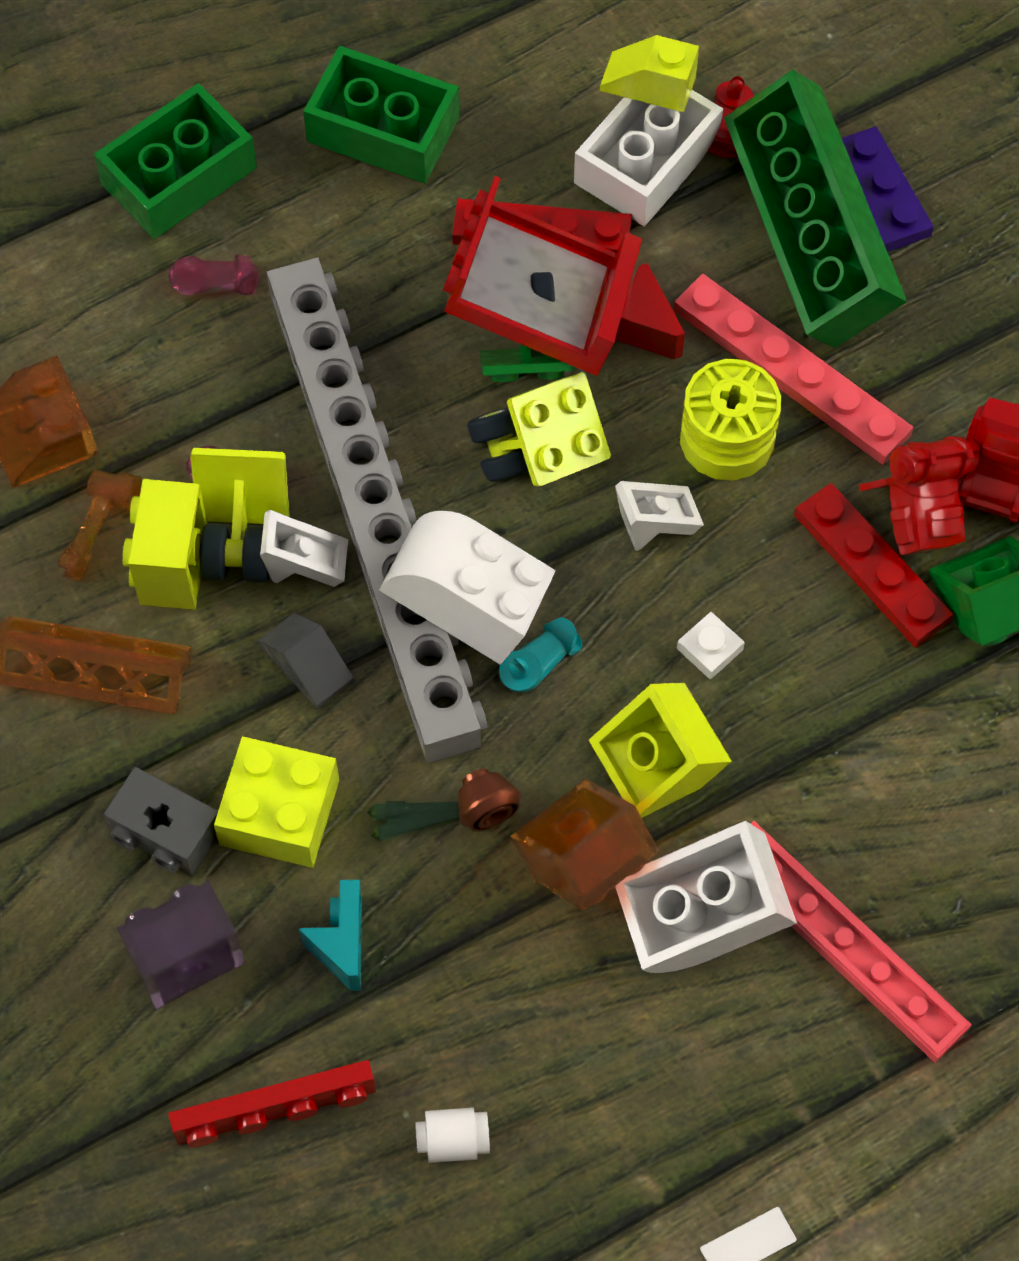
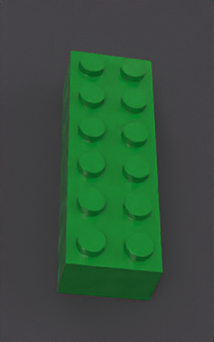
M792 69L724 117L806 335L836 348L905 304L907 299L822 88Z

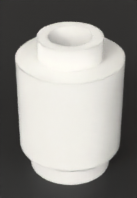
M474 1107L425 1111L426 1121L415 1122L417 1153H428V1163L477 1160V1154L490 1153L487 1112L474 1113Z

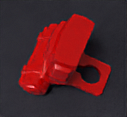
M990 397L984 406L978 407L968 428L967 437H971L980 447L979 462L973 472L958 479L960 502L962 507L967 506L1009 519V522L1016 524L1019 521V404Z
M948 436L939 441L927 443L915 441L905 446H899L893 450L890 457L892 477L859 485L860 492L890 487L892 508L890 515L900 555L932 552L965 541L964 511L958 492V479L973 472L979 462L980 447L971 437Z

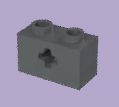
M134 767L103 814L111 832L110 837L112 840L128 850L134 851L136 847H139L152 854L151 859L153 862L171 873H176L179 869L193 876L217 839L214 828L218 813L216 809L137 767ZM167 821L170 823L169 827L164 826ZM154 824L158 825L156 830H153L152 826Z

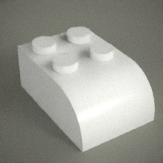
M693 90L689 96L684 113L624 97L575 152L574 183L621 213L632 214L631 219L645 227L696 168L708 151L719 129L723 108Z
M433 511L421 516L412 526L379 591L501 665L525 637L556 570L465 515L451 511Z
M747 821L738 823L613 878L641 968L646 972L666 973L693 967L797 924L766 834Z

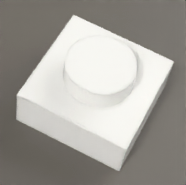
M710 612L678 640L677 650L711 680L743 651L745 642L717 616Z

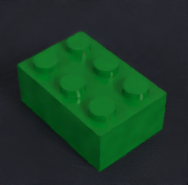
M339 45L303 111L306 140L308 143L426 184L460 118L459 86Z
M199 83L94 153L101 185L153 239L165 233L257 169L253 137Z

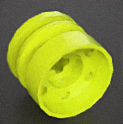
M723 359L708 363L691 378L685 390L680 445L686 460L698 472L717 480L735 481L752 476L768 462L774 450L776 430L781 412V394L775 380L762 367L746 360Z

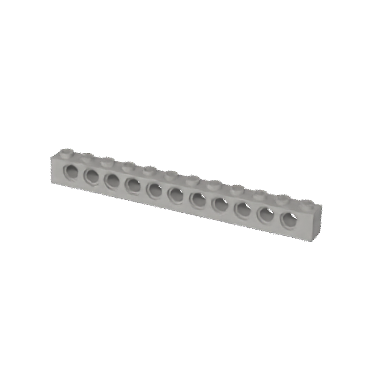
M318 257L266 271L270 296L426 763L480 748L481 730L487 728V721L481 702H472L467 688L473 686L466 660L457 661L453 646L459 645L458 639L428 620L418 625L408 624L405 620L410 616L418 614L379 591L412 528L411 526L416 522V516L410 498L401 499L398 487L403 486V479L397 460L388 461L384 448L390 447L384 422H375L371 410L377 409L370 383H361L358 373L364 371L363 363L357 345L352 347L348 345L346 336L351 335V330L344 308L336 310L333 299L338 298L333 275L331 272L323 273ZM310 309L318 310L315 313H304V311ZM320 346H329V347H331V348H329V349H327V350H323V351L316 350V348H318V347H320ZM333 383L344 384L342 387L339 388L327 387ZM347 420H353L358 422L352 426L340 425L342 422ZM360 458H366L371 460L369 463L364 465H357L352 463L353 461ZM371 497H381L385 499L384 501L378 504H369L365 502L367 499ZM384 536L398 538L396 542L391 544H384L378 541ZM426 656H434L441 660L434 666H424L419 663V660ZM441 697H448L455 701L448 708H438L432 704Z

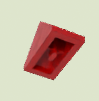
M648 263L639 265L628 290L615 340L674 360L683 356L685 332Z

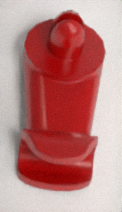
M735 76L730 81L721 83L716 89L714 103L723 108V115L719 129L707 151L713 155L726 158L738 156L724 117L753 98L752 90L745 85L741 76Z

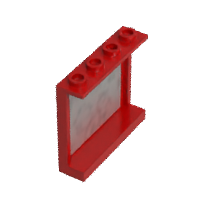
M495 176L488 192L479 190L471 208V215L462 233V240L455 253L452 267L442 291L450 294L444 312L597 376L615 342L642 239L626 232L616 252L494 201L501 178ZM532 273H552L555 290L554 302L546 300L533 292L531 286Z

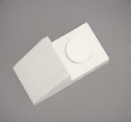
M620 481L615 486L621 516L635 551L642 549L659 533L693 535L704 526L688 486Z
M272 510L265 512L260 556L274 583H278L294 573L333 587L344 582L348 539Z

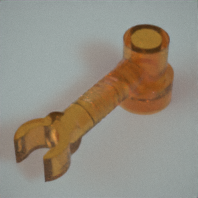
M98 469L91 473L88 480L87 493L95 498L74 542L69 544L60 557L58 567L66 569L63 577L81 581L84 578L88 562L91 558V548L109 510L118 508L130 512L132 497L140 496L142 477L126 472H120L116 475Z

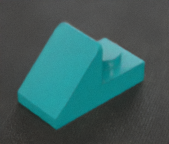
M340 880L339 897L330 898V926L339 928H300L299 933L303 946L350 991H361L360 880Z

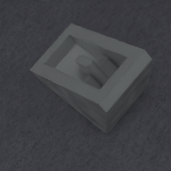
M295 612L258 640L261 648L317 710L354 682V677L323 627Z

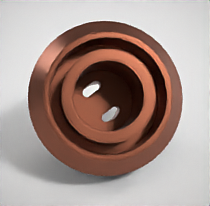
M479 769L467 775L462 780L463 786L457 793L460 822L463 826L474 831L486 830L506 821L517 812L521 800V793L499 772H489L488 769Z

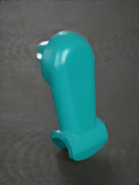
M560 617L546 623L543 628L545 631L543 634L518 651L511 652L499 668L500 679L505 687L513 692H529L543 681L567 653L570 656L578 653L583 646L582 640L571 621Z

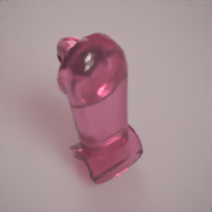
M235 255L234 261L201 260L195 256H187L178 259L170 268L168 275L173 288L177 292L189 296L235 289L241 295H252L257 290L259 284L257 267L253 264L251 258L245 255Z

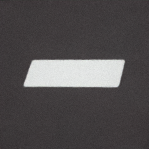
M775 1207L701 1246L700 1250L706 1261H760L796 1242L797 1239L780 1208Z

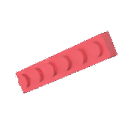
M702 273L675 300L673 310L675 313L739 360H746L762 367L775 380L778 389L883 466L890 459L893 450L902 446L911 437L914 428L912 425Z

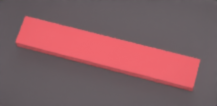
M753 821L751 824L766 834L797 922V924L791 927L936 1063L970 1029L972 1024L762 827Z

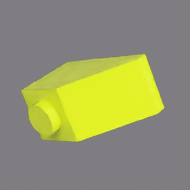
M655 35L612 51L600 84V91L684 113L696 79L699 46Z

